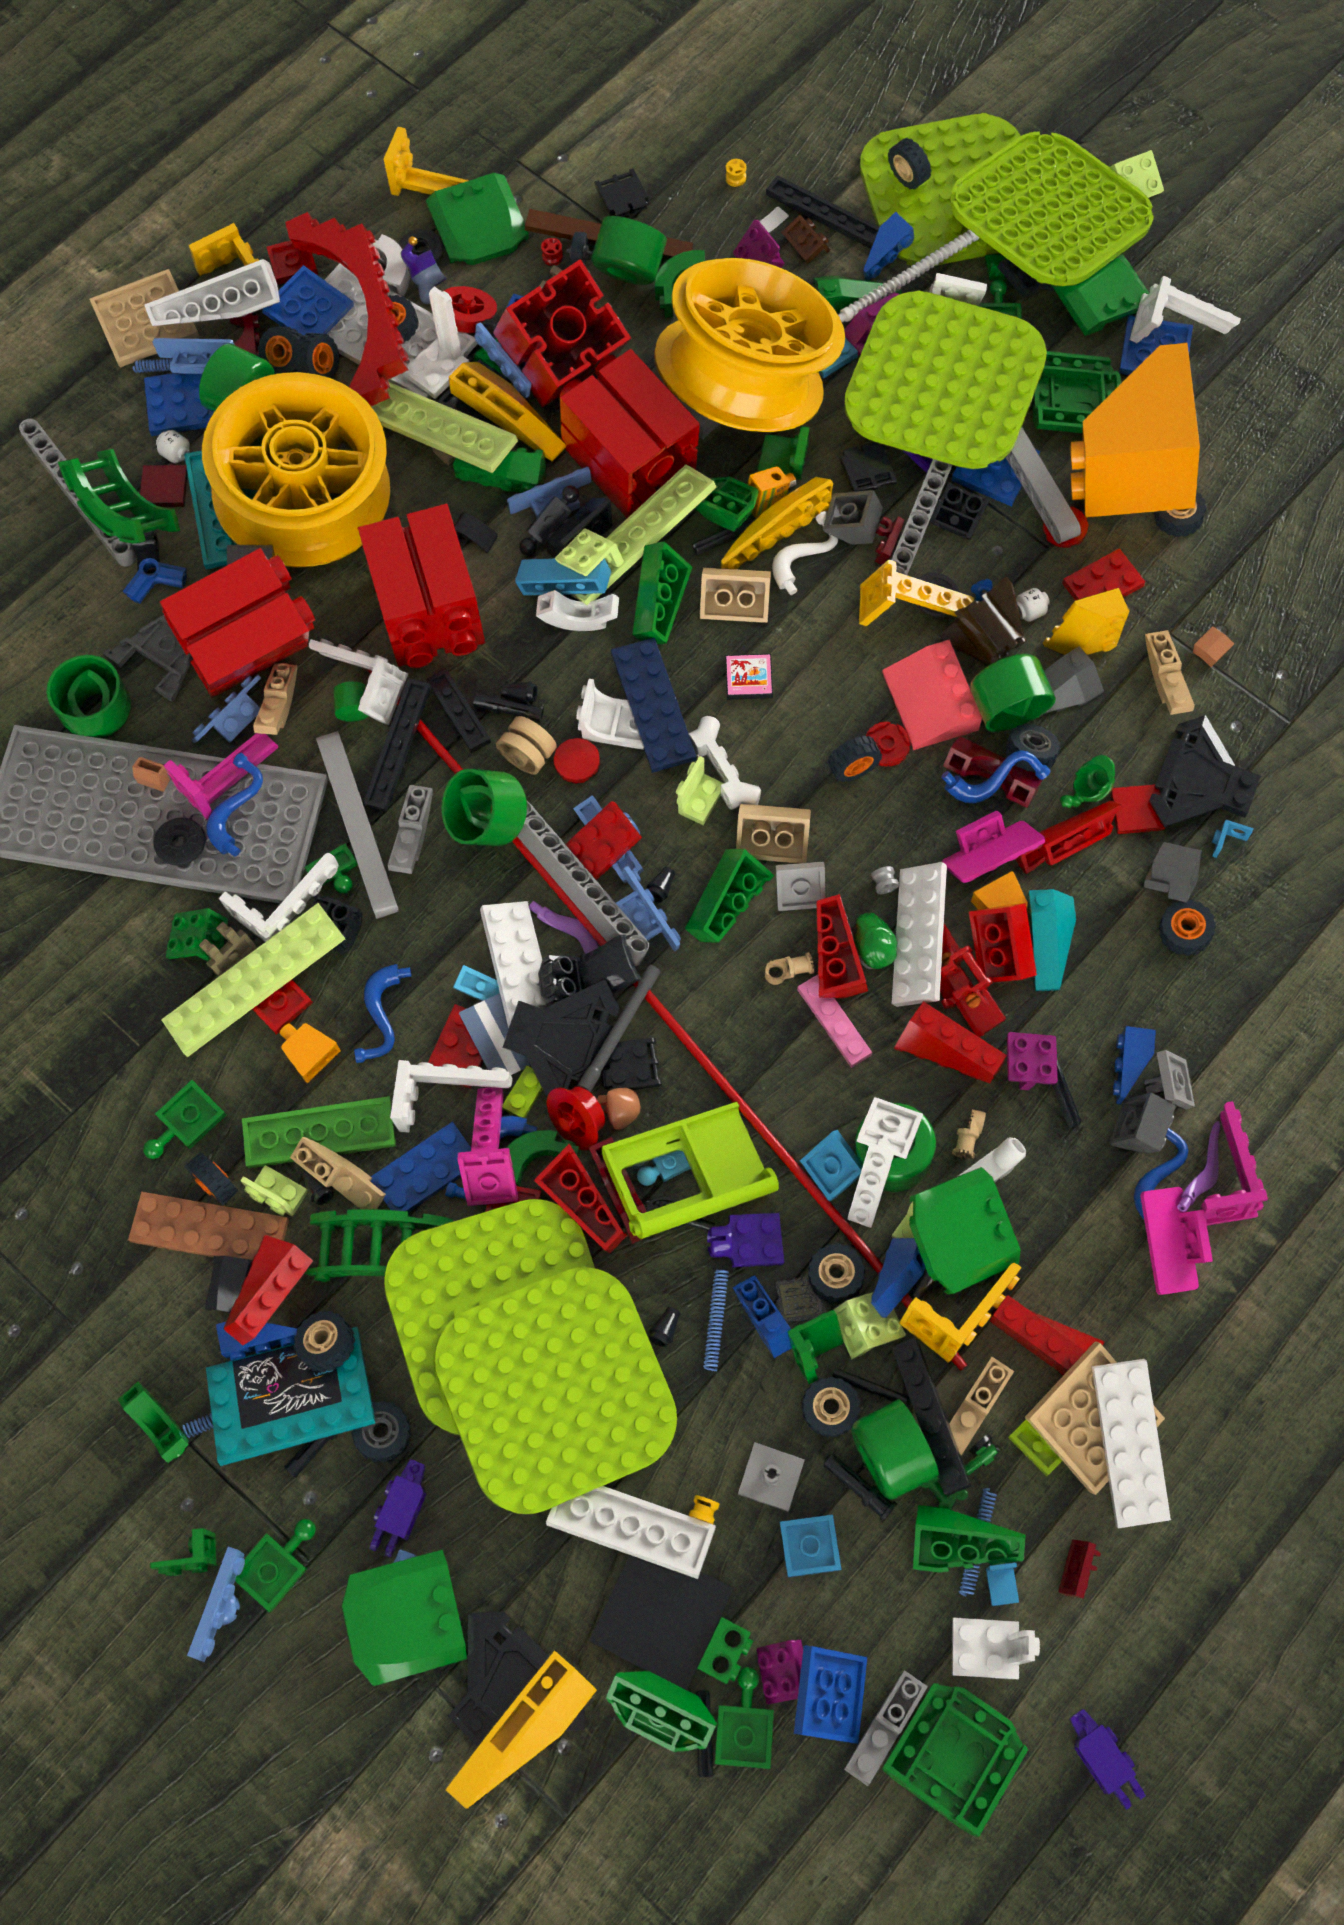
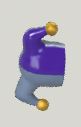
M411 236L400 255L403 262L409 268L412 281L418 286L420 301L423 304H431L430 290L445 281L446 277L439 269L431 249L420 255L412 253L413 246L417 245L418 241L415 237Z

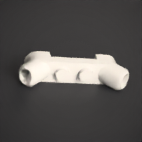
M711 716L702 717L698 729L688 734L697 757L699 758V756L702 757L707 754L724 782L721 785V796L730 810L739 807L740 804L758 805L761 796L760 787L740 782L736 767L733 764H729L725 749L722 746L719 747L715 741L720 728L719 721Z
M1009 1137L960 1175L982 1167L996 1182L998 1179L1001 1180L1026 1157V1150L1018 1139Z

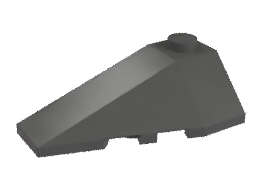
M1080 646L1061 657L1044 671L1056 697L1054 705L1045 713L1056 710L1057 712L1063 711L1065 708L1075 705H1085L1104 693L1094 662Z

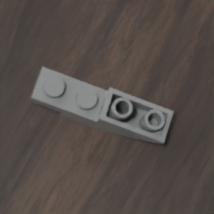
M409 785L398 821L399 830L388 862L389 871L412 874L415 862L419 860L432 800V788Z
M904 1670L864 1733L844 1770L868 1786L928 1686Z

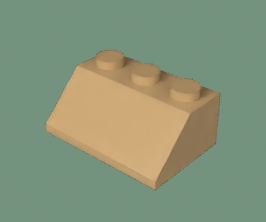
M703 568L700 619L768 623L771 571Z
M740 804L736 849L747 850L757 860L806 863L811 810Z

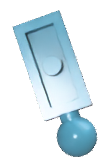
M465 965L462 966L453 985L454 989L480 1001L500 993L497 980Z
M678 1150L652 1159L654 1167H641L637 1173V1179L640 1184L650 1186L655 1183L659 1175L663 1182L691 1168L685 1154Z

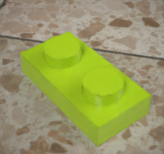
M525 1067L503 1103L502 1110L513 1116L526 1118L543 1090L531 1067Z
M1027 1420L1008 1437L1046 1476L1062 1462L1060 1457Z

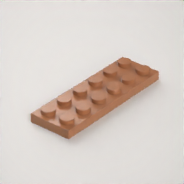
M141 1192L128 1241L209 1257L230 1256L253 1260L260 1248V1242L264 1235L284 1241L289 1219L277 1215Z

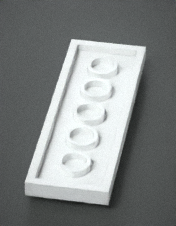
M943 862L900 869L896 940L898 944L897 956L894 960L892 1004L896 1007L921 1004L923 1001L928 1003L940 1000L947 865Z
M528 901L482 905L480 908L508 1028L518 1001L542 1009L553 1004L548 1003L541 996L538 972L542 963V957Z
M1138 1359L1093 1366L1092 1373L1115 1525L1117 1528L1169 1521L1171 1518L1147 1360Z
M601 1486L551 1508L546 1521V1525L696 1579L699 1578L716 1529V1525L605 1486Z

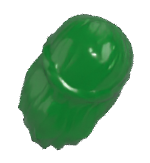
M874 913L860 914L856 918L857 932L854 943L863 962L868 967L874 969L889 966L897 956L898 943L896 936L887 923Z

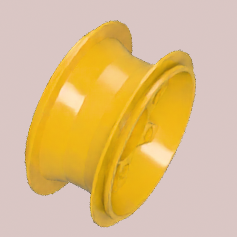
M724 258L708 260L689 267L679 275L672 291V306L678 321L669 325L660 334L654 351L658 373L668 388L682 402L696 412L715 422L736 429L760 432L784 431L801 426L812 419L823 401L824 390L819 371L828 368L839 358L845 343L843 324L831 304L814 287L800 277L777 266L751 259Z
M302 372L269 375L237 389L218 406L210 418L202 443L203 466L212 488V502L215 514L224 531L237 545H273L274 554L279 555L285 566L313 567L331 563L355 552L362 546L358 527L384 520L389 506L390 478L385 464L387 452L383 427L369 403L345 384L321 375ZM342 442L352 448L353 451L338 450L337 448ZM240 488L258 491L251 500L246 497ZM332 493H343L333 500L329 495Z

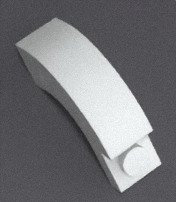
M382 234L379 240H375L376 242L373 245L380 255L378 261L386 265L385 275L382 276L383 280L386 281L390 290L404 297L409 286L410 277L408 267L400 255L402 248L393 239Z
M554 590L538 596L536 617L562 629L573 631L600 630L606 628L607 621L617 618L619 597L611 594L591 601L586 605L583 602L568 599Z

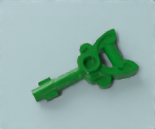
M993 1444L987 1448L983 1446L976 1452L977 1456L964 1465L968 1476L983 1464L987 1466L995 1460L994 1456L998 1453V1450ZM938 1477L921 1485V1487L930 1488L940 1502L939 1508L951 1510L957 1499L963 1501L968 1497L966 1489L946 1496L942 1487L937 1482L939 1480Z

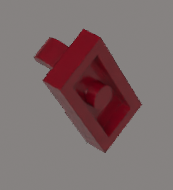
M898 516L893 523L887 517H883L879 523L884 525L886 529L879 527L876 533L879 536H885L884 541L880 540L875 549V552L878 554L874 562L883 565L891 557L905 521Z
M1072 1539L1059 1593L1084 1599L1090 1570L1097 1571V1567L1092 1565L1093 1556H1101V1553L1095 1550L1096 1544Z

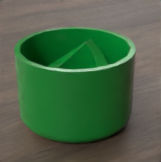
M606 216L602 219L591 261L597 270L614 279L635 285H649L656 279L667 238L660 231L639 221L619 216Z
M225 344L221 346L210 357L202 373L199 386L201 404L206 409L215 412L218 406L240 387L254 380L274 375L275 372L272 365L267 360L236 345Z
M1017 654L998 660L981 670L970 684V691L986 729L992 732L1006 731L1016 728L1018 725L1029 723L1047 712L1056 701V697L1039 659L1031 654Z
M94 655L72 657L61 663L48 680L46 692L49 704L63 726L71 734L100 739L106 738L117 732L129 717L131 710L129 692L115 667L101 657ZM102 695V706L99 712L87 716L80 710L83 702L89 697Z
M464 769L457 772L445 788L442 798L443 822L449 835L461 844L506 845L519 835L526 820L527 799L523 787L514 776L506 772Z
M893 1103L901 1107L921 1113L919 1110L912 1106L902 1103ZM924 1114L907 1158L893 1157L883 1191L900 1192L908 1190L917 1185L927 1174L935 1154L936 1137L931 1123ZM866 1116L858 1126L853 1146V1152L862 1166L869 1146L857 1142V1138Z
M900 1399L853 1423L851 1432L858 1452L874 1483L886 1498L896 1499L939 1476L934 1456L920 1427L909 1409Z

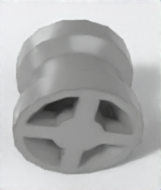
M882 867L871 873L872 880L876 882V893H890L899 887L898 880L894 878L895 871L893 867Z

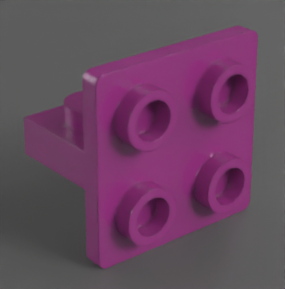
M754 220L733 251L736 258L765 262L782 268L785 264L778 252L780 246L761 222Z
M1009 1032L1007 1034L1008 1080L1019 1082V1090H1030L1036 1083L1055 1085L1058 1082L1055 1036Z
M801 1639L758 1647L756 1651L766 1704L798 1699L803 1657Z

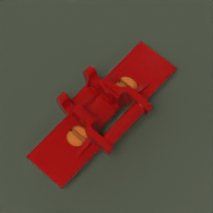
M944 924L940 993L944 999L941 1003L945 1009L957 1006L974 1034L980 1038L1004 1022L1006 1018L988 991L987 987L993 981L991 978H987L971 953V947L968 945L961 949ZM963 960L979 982L977 985L973 986L960 966Z

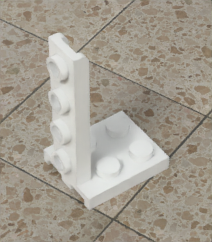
M936 273L934 283L931 284L929 292L979 306L986 293L987 284Z
M1163 276L1159 285L1154 284L1150 287L1149 294H1142L1130 340L1138 343L1144 337H1148L1152 330L1158 328L1163 321L1162 311L1164 307L1223 334L1228 333L1233 327L1237 326L1240 323V318L1230 312L1214 307L1211 303L1201 301L1191 294H1186L1174 286H1170L1171 279Z
M434 286L429 292L438 338L408 365V371L404 372L403 376L436 399L450 385L448 377L462 363L470 361L461 355L452 299L447 292H442Z
M311 639L309 648L318 651L319 654L372 671L368 678L365 692L360 699L358 710L383 724L389 725L408 673L389 664L388 659L375 655L372 658L369 657V653L357 649L355 653L351 651V648L342 644L335 647L333 646L334 643L328 640L321 639L318 642Z
M326 853L266 921L263 920V915L256 909L252 908L249 910L245 906L246 903L236 894L231 896L224 892L219 900L230 916L266 942L288 926L293 917L305 909L308 900L320 892L323 883L336 874L339 864L332 854Z
M399 1060L390 1118L399 1132L409 1133L410 1125H414L415 1122L413 1102L417 1101L419 1094L416 1082L510 1088L512 1077L506 1069L497 1067L492 1068V1070H482L478 1066H468L467 1069L458 1068L452 1064L436 1067L426 1062L411 1065L409 1061Z
M874 1097L857 1138V1142L869 1147L849 1211L848 1220L870 1228L872 1227L893 1157L896 1155L904 1159L907 1158L923 1114Z
M952 1618V1676L1019 1679V1665L1035 1661V1656H1039L1040 1642L1039 1638H1035V1631H1019V1622Z

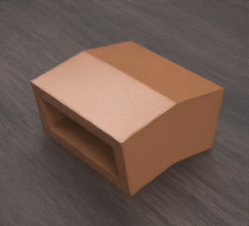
M1212 626L1194 644L1193 653L1212 667L1235 643L1224 633Z
M139 757L132 766L133 775L137 783L164 792L170 781L164 766Z

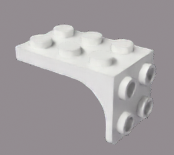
M589 679L588 684L583 685L581 698L584 699L583 705L578 706L577 710L578 730L582 733V739L643 749L627 700L616 699L602 694L596 689L594 679Z

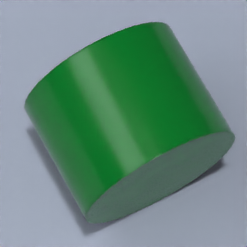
M344 682L334 687V711L336 718L342 721L355 722L368 717V715L358 710L366 685L359 682Z

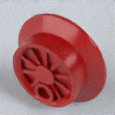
M456 286L444 290L452 299L458 332L475 333L476 324L493 318L497 312L496 301L492 296L480 289Z
M574 1087L571 1090L555 1088L550 1091L547 1097V1110L554 1127L565 1140L576 1143L580 1150H589V1147L597 1143L598 1131L605 1125V1116L600 1103L588 1090L582 1087Z

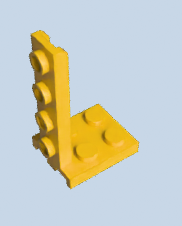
M397 127L384 157L392 195L399 196L402 188L432 195L435 191L469 181L413 168V155L410 153V140L407 138L406 128Z
M234 223L189 245L195 268L200 276L211 273L214 269L224 264H229L238 257L244 266L259 261L258 258H253V251L249 243L243 242Z
M887 560L860 584L859 624L868 626L895 603V598L957 617L954 612L967 607L974 601V597L897 573L896 562Z
M1012 1263L960 1330L956 1329L949 1319L941 1317L933 1311L930 1304L919 1300L917 1297L911 1302L899 1324L947 1362H950L963 1344L968 1346L975 1338L977 1333L974 1332V1329L978 1325L983 1327L992 1316L988 1313L992 1306L996 1309L1006 1298L1003 1295L1006 1288L1011 1291L1020 1280L1016 1275L1021 1267L1016 1263Z

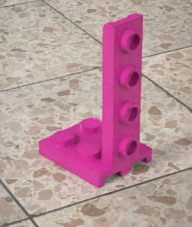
M256 733L199 781L196 779L192 781L189 777V772L183 765L179 764L177 766L171 759L163 766L176 789L208 820L212 813L209 805L248 773L243 768H238L233 764L236 755L243 753L247 756L249 762L257 766L279 747L267 734Z
M485 1087L477 1090L471 1151L458 1153V1164L467 1206L518 1201V1191L509 1148L499 1149L503 1106L502 1088Z
M1233 1101L1225 1103L1224 1110L1220 1113V1120L1242 1190L1222 1197L1220 1194L1211 1195L1203 1201L1199 1210H1204L1207 1226L1258 1217L1257 1211L1262 1210L1264 1207L1263 1201L1268 1200L1261 1179H1257L1255 1172L1256 1161L1254 1156L1249 1153V1139L1246 1132L1242 1131L1240 1125L1242 1122L1241 1114L1238 1109H1235Z

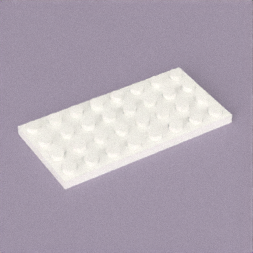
M339 263L325 281L353 300L354 306L327 335L334 339L335 344L338 346L339 354L359 365L367 340L368 313L366 300L357 277ZM390 289V292L387 293V295L391 296L399 295ZM413 302L411 303L414 306L419 321L417 323L418 329H416V333L410 340L401 344L409 358L406 361L407 366L438 338L433 314ZM457 331L461 355L466 358L475 348L477 342L473 336ZM403 373L388 379V382L428 399L432 398L404 377Z

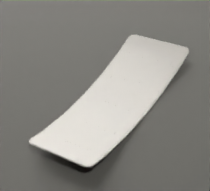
M776 207L760 222L768 232H771L785 221L789 215L781 208Z

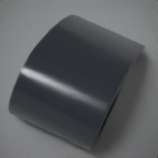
M461 513L454 524L459 542L467 543L470 539L486 553L490 551L498 537L495 531L468 513Z
M155 530L144 533L145 542L132 543L133 549L137 553V572L141 561L146 558H153L160 562L158 538ZM150 568L146 574L155 573L156 568Z

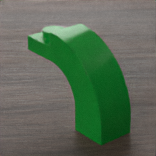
M692 250L680 253L670 258L660 268L655 281L656 301L660 300V309H664L665 318L673 317L672 291L677 278L689 267L704 262L705 250Z
M539 1130L520 1136L506 1147L510 1150L516 1186L520 1187L524 1171L532 1161L545 1156L557 1157L568 1144L571 1145L579 1158V1147L576 1146V1143L569 1140L558 1142V1132L552 1130Z
M136 1382L118 1398L123 1410L148 1435L161 1457L167 1463L172 1459L178 1458L184 1452L185 1448L189 1445L188 1438L164 1408L139 1382Z

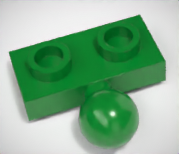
M344 843L329 852L336 858L339 866L336 874L323 883L325 885L334 880V888L341 894L348 893L353 886L351 878L343 874L358 866L357 860ZM322 857L305 866L306 872L309 873Z

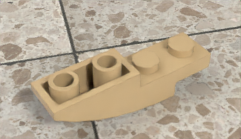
M1168 630L1146 634L1145 640L1149 661L1162 703H1166L1170 715L1193 711L1195 704L1181 673L1182 663Z
M274 663L264 688L265 698L253 725L254 733L277 735L279 729L284 728L293 698L297 665Z
M306 1137L301 1138L290 1157L325 1187H334L359 1209L377 1210L386 1195L370 1182L372 1177L339 1154Z
M993 1357L990 1358L949 1423L961 1456L1014 1373L1013 1370Z

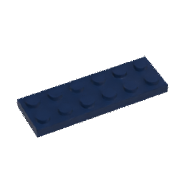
M655 638L611 649V656L651 772L696 761L697 756Z

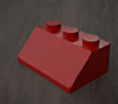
M1026 903L969 911L976 961L987 978H991L993 982L1022 980L1037 975Z

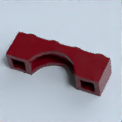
M255 312L242 317L229 318L231 324L244 328L242 336L234 342V345L258 356V346L261 338L260 333L257 332V328H260L258 315H255Z
M959 736L951 746L943 767L963 777L979 775L990 778L1006 758ZM1015 764L1001 787L1005 791L1006 798L1028 808L1035 798L1043 779L1040 780L1034 772L1026 771Z
M612 1137L589 1147L590 1156L631 1244H634L642 1239H639L637 1235L634 1236L630 1231V1220L602 1155V1146L614 1143ZM626 1168L622 1169V1175L637 1210L640 1213H646L645 1206L639 1199Z

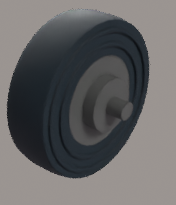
M575 232L570 249H566V253H570L571 265L581 259L586 266L588 255L592 256V251H589L587 234L584 232Z

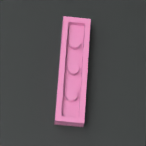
M818 975L798 986V992L851 1068L872 1055V1051L836 999L819 998Z

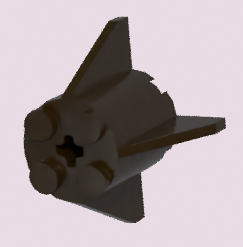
M1008 577L1001 580L989 592L983 594V601L975 600L967 607L955 611L954 613L958 619H955L954 623L939 635L941 640H950L952 647L987 664H992L1009 657V651L1022 646L1027 640L1022 630L1013 583Z

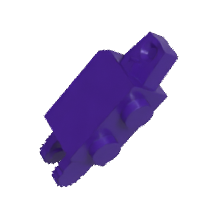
M410 1459L400 1477L396 1475L394 1481H389L384 1494L387 1496L383 1506L380 1505L374 1516L377 1529L373 1536L370 1550L376 1551L379 1548L385 1532L392 1534L385 1549V1556L390 1558L394 1554L400 1538L408 1541L427 1496L425 1489L421 1486L426 1468L422 1463Z
M1084 1709L1072 1715L1069 1720L1078 1737L1075 1740V1751L1103 1793L1111 1794L1113 1792L1126 1810L1129 1809L1132 1805L1120 1786L1127 1782L1135 1796L1140 1800L1146 1796L1134 1777L1136 1774L1132 1769L1135 1767L1132 1759L1125 1751L1121 1753L1115 1744L1118 1742V1739L1108 1726L1104 1728L1102 1724L1098 1725Z

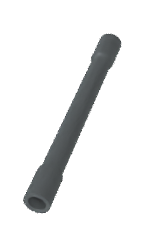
M653 965L647 966L632 996L577 1087H582L589 1092L592 1091L606 1062L647 992L651 990L661 973L657 967Z

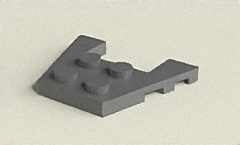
M164 615L138 630L140 633L130 639L125 638L119 642V646L112 650L109 648L103 655L107 660L121 668L137 651L168 671L167 675L155 689L157 693L174 702L191 664L190 661L193 658L191 654H185L167 624Z

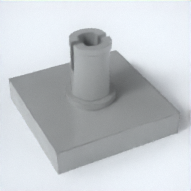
M824 862L776 865L778 911L817 908L816 901L826 898Z
M1167 1050L1157 1052L1161 1076L1145 1080V1085H1149L1145 1087L1147 1093L1154 1094L1164 1091L1166 1101L1184 1109L1195 1107L1186 1060Z
M754 1442L738 1495L788 1512L805 1459Z

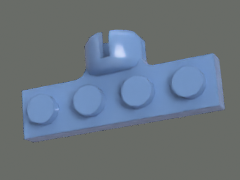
M593 795L573 808L584 825L602 810ZM623 812L625 816L628 818V820L631 822V824L640 834L638 827L636 826L630 815L626 812ZM631 850L627 851L612 865L624 884L627 881L622 874L623 867L628 865L631 870L635 869L638 875L644 871Z
M228 1547L187 1654V1656L205 1662L206 1657H209L214 1649L215 1640L213 1638L216 1630L220 1629L222 1625H227L234 1621L237 1617L235 1615L236 1610H240L239 1600L234 1595L235 1586L233 1584L236 1576L240 1575L244 1568L245 1559L243 1557L245 1554L237 1549Z

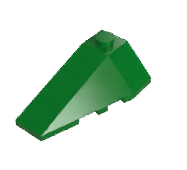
M835 275L813 278L814 288L831 304L836 313H840L843 308L849 307L854 301H858L859 298H863L864 295H868L869 292H873L878 286L883 285L882 282ZM900 288V289H896V292H892L891 294H893V293L902 294V290H901V288Z
M918 1505L913 1569L941 1573L948 1572L949 1568L964 1566L965 1569L974 1568V1564L989 1563L990 1565L1024 1561L1026 1535L946 1508Z

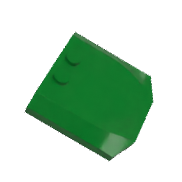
M497 173L488 174L435 191L426 199L428 210L443 242L450 263L455 264V261H465L466 265H476L513 253L518 249L519 243L524 239H529V232L525 230L524 220L504 175Z
M1123 253L1081 283L1069 286L1051 285L1085 336L1103 330L1107 323L1134 313L1137 315L1142 294H1149Z
M1046 351L1044 370L1032 399L1033 425L1035 428L1083 433V421L1121 384V376L1118 371L1112 369L1110 358Z
M982 1167L910 1196V1202H913V1216L909 1217V1226L928 1275L934 1281L938 1280L946 1289L944 1292L947 1295L954 1294L1008 1269L1012 1263L1019 1264L1020 1246L994 1179Z
M437 1550L348 1575L341 1608L354 1664L365 1675L372 1686L467 1659L466 1645L443 1550Z
M933 1683L883 1765L882 1770L894 1781L959 1828L975 1837H979L1028 1749L1021 1742L1013 1723L971 1692L962 1687H949Z

